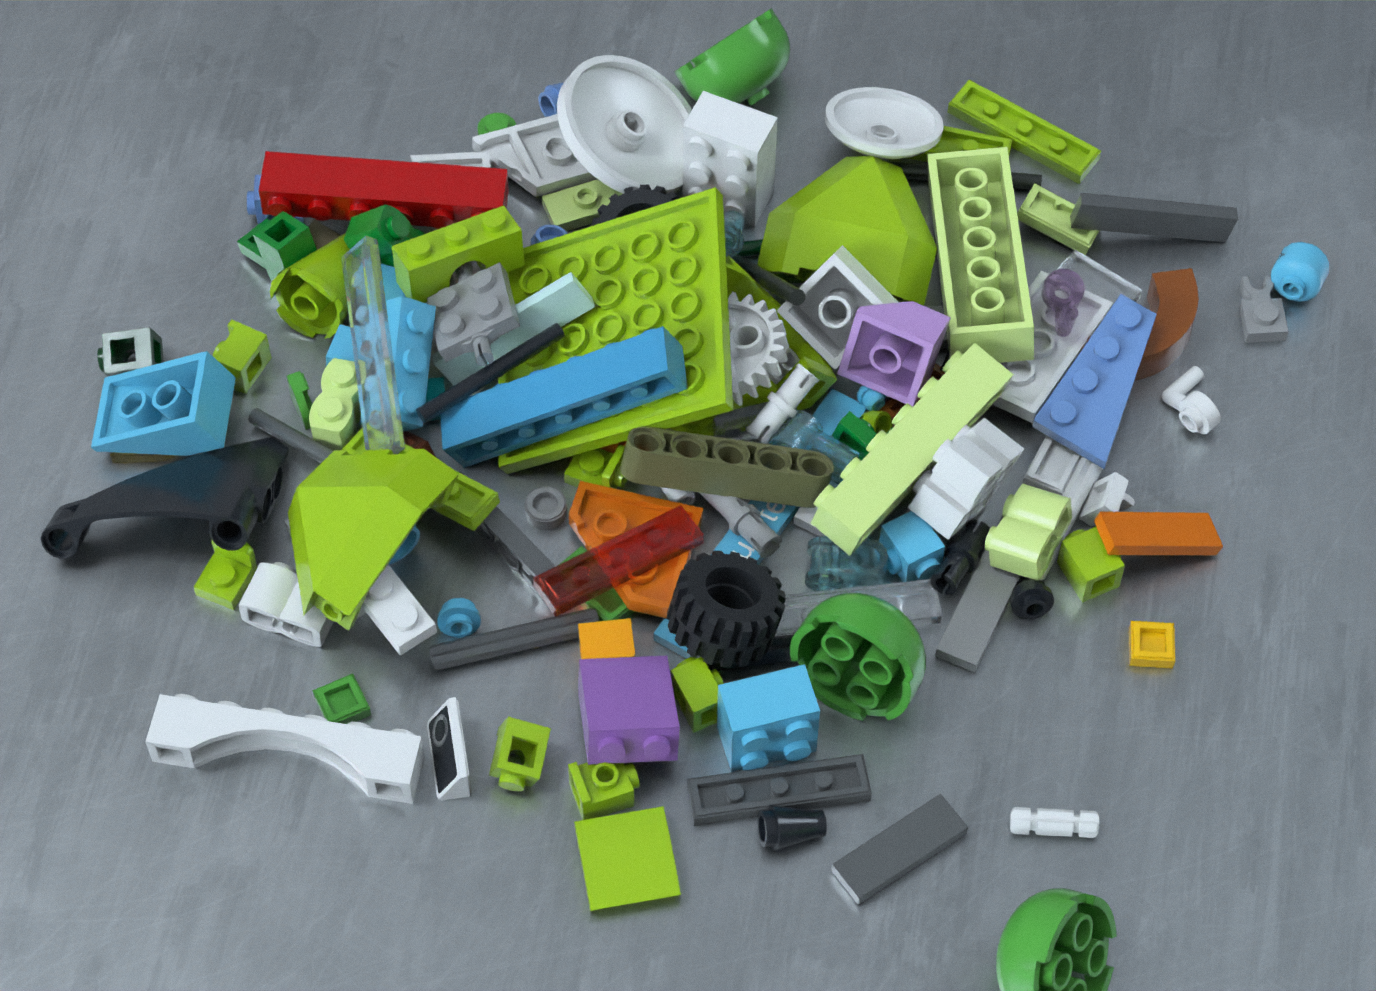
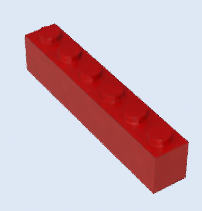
M265 151L258 190L262 213L266 215L277 216L284 211L293 217L313 218L319 221L329 219L350 221L353 216L383 205H390L398 209L411 225L434 227L436 229L449 226L501 206H505L507 209L509 195L507 169Z

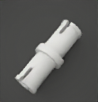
M798 363L777 392H770L767 396L769 402L753 422L746 427V430L763 444H768L769 440L789 416L793 418L798 411L795 408L819 379Z

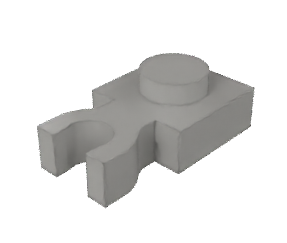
M1271 275L1264 276L1262 289L1253 288L1250 284V277H1241L1239 289L1244 300H1241L1239 313L1245 343L1286 341L1289 331L1282 298L1271 299L1274 285L1271 281Z

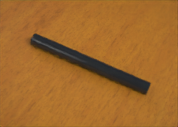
M558 323L553 324L493 361L492 364H488V366H485L417 408L418 416L424 423H427L564 338V331Z

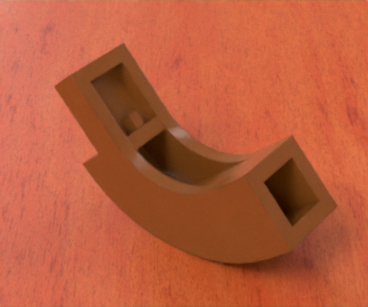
M1192 268L1152 273L1147 300L1150 310L1157 315L1134 381L1151 377L1163 371L1174 363L1186 348L1190 339L1199 300L1197 283Z

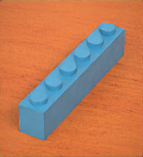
M662 326L657 329L646 330L640 335L621 342L610 343L604 348L588 354L571 357L566 362L533 371L529 375L511 382L497 384L491 389L465 398L440 414L442 449L465 468L686 390L687 380L683 346Z

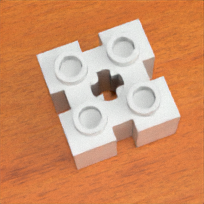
M985 418L972 428L965 425L952 441L947 439L938 448L932 458L937 464L932 472L927 470L915 483L912 490L917 495L908 508L945 538L950 539L963 528L967 520H972L985 509L1000 487V482L1010 472L1024 451V448Z

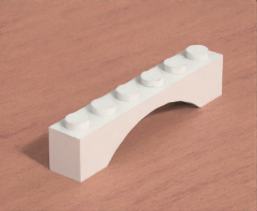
M176 694L175 696L159 695L145 741L152 762L195 769L215 759L239 752L264 749L292 751L315 757L338 768L354 780L369 797L413 804L425 757L422 737L405 729L385 731L373 729L361 722H349L347 724L330 722L318 715L298 717L286 715L274 708H262L261 710L242 708L231 701H219L218 703L199 701L197 698L187 694Z

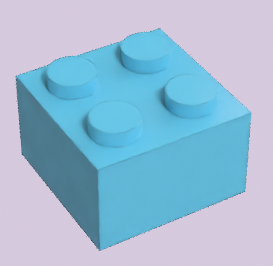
M805 664L718 685L717 729L731 772L764 768L768 763L784 759L798 761L817 751L820 708Z

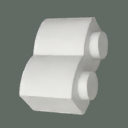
M260 562L239 603L241 619L246 623L265 631L282 633L293 640L311 646L322 647L334 622L325 617L322 611L315 606L303 616L297 573L291 566L281 562L273 564Z

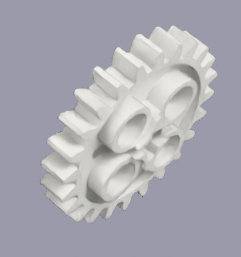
M732 292L728 298L732 391L734 401L740 406L743 403L742 395L748 393L750 396L757 398L756 387L758 385L767 388L772 386L768 375H781L779 363L787 362L785 350L789 348L783 322L779 320L775 309L768 310L764 300L754 304L753 297L750 294L739 302L736 292Z

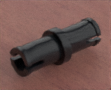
M970 520L959 539L947 547L944 553V561L930 580L931 585L937 592L942 594L944 588L949 583L950 585L946 589L945 595L954 594L966 573L972 572L979 562L978 555L985 546L986 537L990 530V527L985 522L981 521L976 531L973 532L978 524V520Z

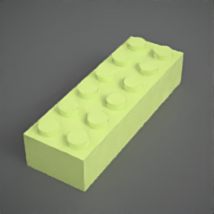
M999 147L927 154L928 186L935 244L937 246L936 252L944 315L951 317L946 330L950 358L956 351L964 354L976 343L999 363L1034 360V323L1008 148Z

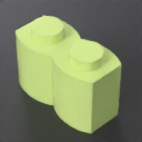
M337 358L332 359L322 374V393L318 395L311 406L309 422L312 437L315 441L333 451L342 450L357 434L356 424L360 421L364 384H366L363 363Z
M1022 484L1015 495L1010 494L1007 497L1002 512L1003 519L997 527L992 526L985 541V550L989 551L990 566L1039 581L1052 559L1055 548L1062 541L1071 522V498Z

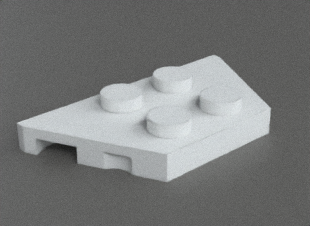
M558 114L478 135L472 139L474 152L490 151V163L496 168L507 169L508 177L535 197L597 180L570 150L562 134Z

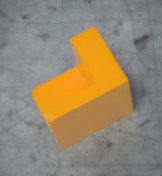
M631 618L578 624L581 659L635 657Z

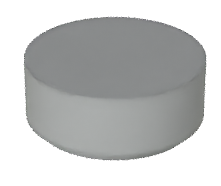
M551 486L535 488L525 499L526 519L537 529H554L560 526L566 519L567 501L564 494L557 488Z

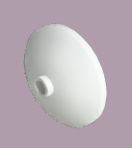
M879 87L855 88L835 95L826 106L825 123L830 132L845 146L866 156H875L880 159L913 157L933 148L942 137L943 120L938 111L924 100L902 91Z

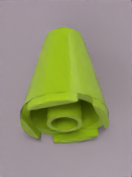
M345 234L282 270L271 282L270 296L271 299L274 295L276 296L280 305L276 309L279 316L292 329L304 336L314 338L316 334L326 335L324 339L332 337L336 333L339 324L343 325L354 302L353 291L366 261L358 258L348 248L344 241Z

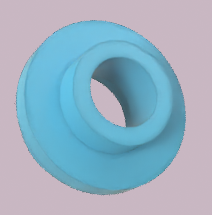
M454 598L443 604L437 615V625L444 634L462 638L475 633L479 629L481 615L472 601L465 598Z

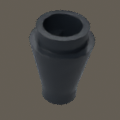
M770 805L768 810H760L758 812V837L763 847L771 846L773 850L816 837H825L827 832L826 816L823 810H806Z

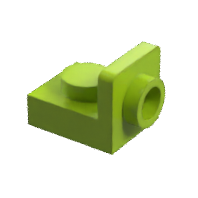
M619 444L614 454L598 448L574 455L564 473V483L577 488L580 481L615 489L617 487L623 488L628 481L621 474L620 470L625 446Z
M212 540L214 554L195 583L194 591L196 596L234 610L258 568L254 550L246 542L242 548L228 551L217 546Z

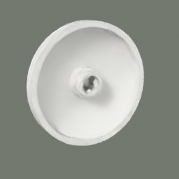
M596 56L577 66L564 81L560 89L557 101V114L564 139L578 161L599 181L623 194L625 193V188L632 186L633 190H638L640 185L649 184L651 190H654L656 186L664 187L667 194L671 191L675 193L683 187V125L692 109L680 91L656 70L639 61L623 56Z

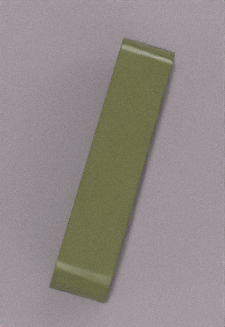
M637 427L629 432L620 470L626 479L637 484L815 508L816 506L813 503L829 485L834 465L828 456L811 450L653 427Z

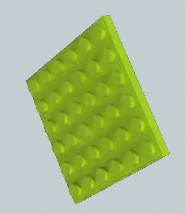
M716 187L523 248L525 266L507 272L515 305L572 272L592 296L595 307L562 326L561 328L565 334L564 338L499 377L498 384L511 382L527 376L533 371L566 362L571 357L582 356L602 349L610 343L621 342L640 335L646 330L664 326L683 346L687 389L499 455V468L502 471L510 474L627 441L629 432L637 427L669 429L733 411L723 195Z

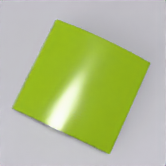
M664 806L574 821L590 911L681 895Z

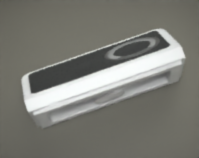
M454 697L449 698L427 722L436 794L438 800L441 801L469 797L470 793H472L459 702Z

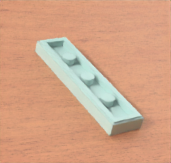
M572 272L515 305L520 327L503 334L491 343L490 347L494 361L553 324L558 323L562 327L595 307L592 296ZM438 351L432 354L434 365L453 386L485 367L479 366L476 363L475 352L464 353L448 362L443 359Z

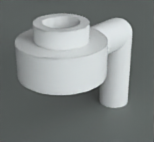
M1193 366L1162 392L1161 397L1164 403L1180 411L1179 419L1186 429L1191 432L1207 434L1221 422V416L1216 405L1205 394L1199 391H1192L1188 396L1185 395L1205 377L1199 367Z

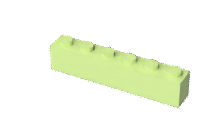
M976 343L964 354L956 351L942 369L945 374L939 380L934 377L930 378L917 395L920 400L913 407L907 403L894 417L892 423L895 426L887 434L881 430L868 444L866 450L869 453L862 461L855 457L842 471L840 477L843 481L836 488L829 484L814 501L813 504L818 509L811 524L849 556L856 551L912 491L915 483L927 470L931 471L937 464L932 458L938 448L947 439L952 441L965 425L971 428L1003 394L1014 374Z

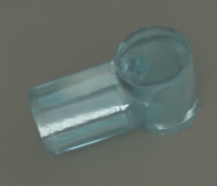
M797 410L798 412L793 418L790 416L787 418L769 444L823 453L832 460L834 465L831 481L839 485L843 481L840 477L842 471L855 457L859 459L860 453L823 432L821 424L815 417L802 410Z

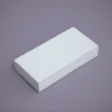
M1046 435L1024 476L1023 484L1062 495L1082 456Z

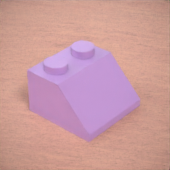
M914 301L860 306L856 312L837 374L904 404L908 403L913 407L919 398L917 397L919 391L931 377L951 317Z

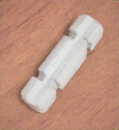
M1014 807L1010 813V830L1014 834L1029 835V830H1033L1036 835L1072 837V832L1078 833V837L1094 838L1099 831V815L1096 811L1080 810V814H1074L1073 810L1037 808V812H1031V808Z

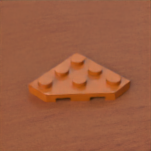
M580 481L569 511V525L629 610L667 618V611L680 572L691 558L703 519V508Z

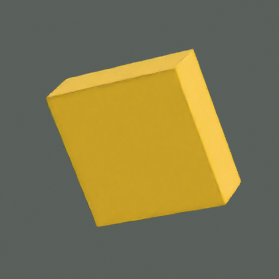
M1131 621L1129 625V666L1173 669L1175 664L1174 623Z

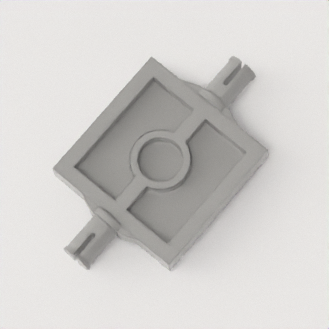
M467 262L462 264V268L459 266L455 270L458 283L441 289L436 294L428 297L427 301L429 305L436 306L434 334L438 352L443 359L448 362L464 353L475 352L476 363L479 366H488L486 360L489 364H492L494 361L490 347L491 343L503 334L520 327L508 274L499 262L487 269L480 270L473 275V267Z

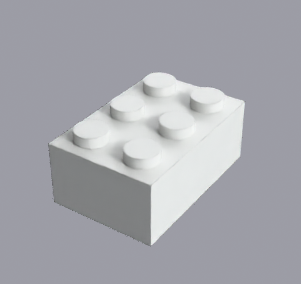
M703 91L683 125V197L716 187L723 195L724 216L732 221L743 222L755 227L774 193L778 117Z

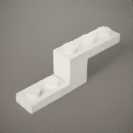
M287 519L284 521L287 532L291 535L289 519ZM387 565L367 593L357 618L367 613L398 654L402 655L436 634L437 629L436 623L392 568Z

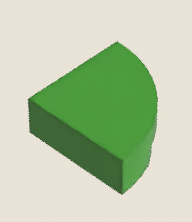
M298 371L286 377L291 400L305 430L311 428L309 413L313 403L308 395L309 386L304 374Z

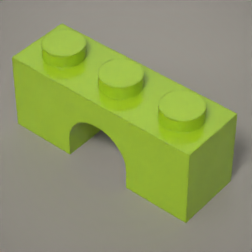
M505 206L392 246L397 284L407 298L423 303L428 302L427 298L436 294L441 289L450 287V278L453 272L464 263L475 261L480 269L484 270L500 262L506 272L525 266L522 230Z

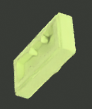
M597 179L543 195L542 205L551 225L559 226L568 231L591 224L593 218L600 217L597 210L602 204L607 206L611 203L609 198L616 193L620 196L623 193L610 188Z
M1037 184L1033 185L1017 212L1018 220L1085 256L1100 232L1099 230L1071 228L1070 215L1075 204Z

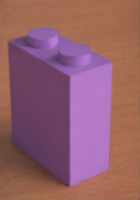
M667 655L579 659L578 696L588 765L604 762L633 763L678 760L680 726Z

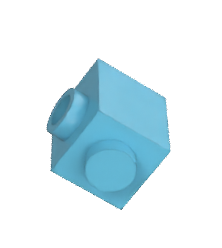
M912 511L881 525L879 549L882 551V559L891 574L897 573L905 586L917 580L926 581L930 579L942 564L945 545L933 528Z

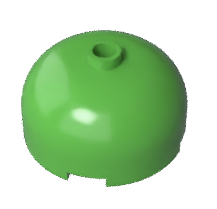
M771 8L675 70L674 73L685 91L695 102L698 101L702 92L705 91L736 103L747 100L751 106L770 93L766 86L775 81L785 70L790 57L789 37Z
M844 593L822 601L804 619L792 637L790 644L791 661H798L799 665L805 664L816 698L831 709L861 721L867 715L885 716L887 721L900 716L919 690L925 675V648L914 624L902 611L891 603L868 594Z
M1066 888L1044 890L1022 902L1010 916L999 940L996 954V977L999 990L1107 991L1114 967L1106 965L1109 938L1117 937L1115 919L1107 902L1100 897ZM1072 971L1084 974L1085 981L1071 976Z

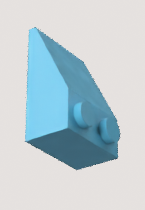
M208 351L105 377L91 448L96 452L191 456L224 448L236 377Z

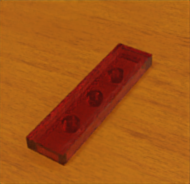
M679 505L533 577V587L554 616L557 617L703 544L704 534L685 509Z

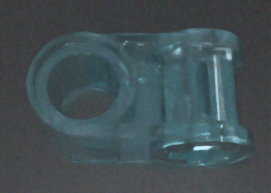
M827 536L812 538L808 541L807 553L811 556L810 571L806 573L804 582L809 589L822 593L836 591L872 594L880 591L885 586L887 581L888 555L886 548L877 540L866 539L851 556ZM870 564L874 565L875 567L871 569L862 568L861 566Z

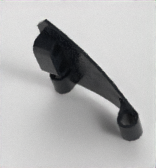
M274 437L204 452L154 468L119 482L88 498L60 506L42 532L41 544L51 556L67 559L77 552L89 532L90 525L94 521L126 517H178L209 520V532L213 542L220 548L228 551L238 550L246 544L256 523H265L280 494L283 480V463L288 455L289 448Z

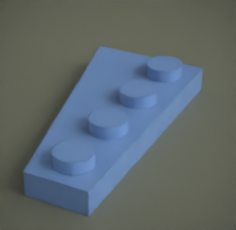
M1120 294L1033 420L1032 427L1105 469L1157 314Z

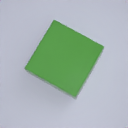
M353 673L312 690L323 718L330 722L347 724L371 716L370 707Z

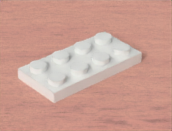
M1043 271L1038 274L1028 288L1034 323V360L1000 363L1014 375L1003 394L992 404L1033 423L1041 408L1086 345L1088 337L1093 335L1113 306V302Z

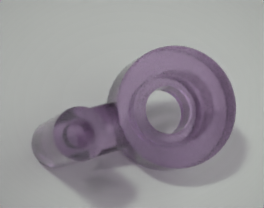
M1058 269L1051 272L1046 277L1041 291L1045 305L1055 311V331L1061 337H1066L1071 333L1078 316L1077 307L1081 303L1085 292L1082 278L1069 269ZM1055 291H1065L1068 294V298L1062 299L1057 297Z

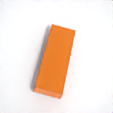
M1100 511L1094 520L1108 555H1217L1223 548L1209 513Z

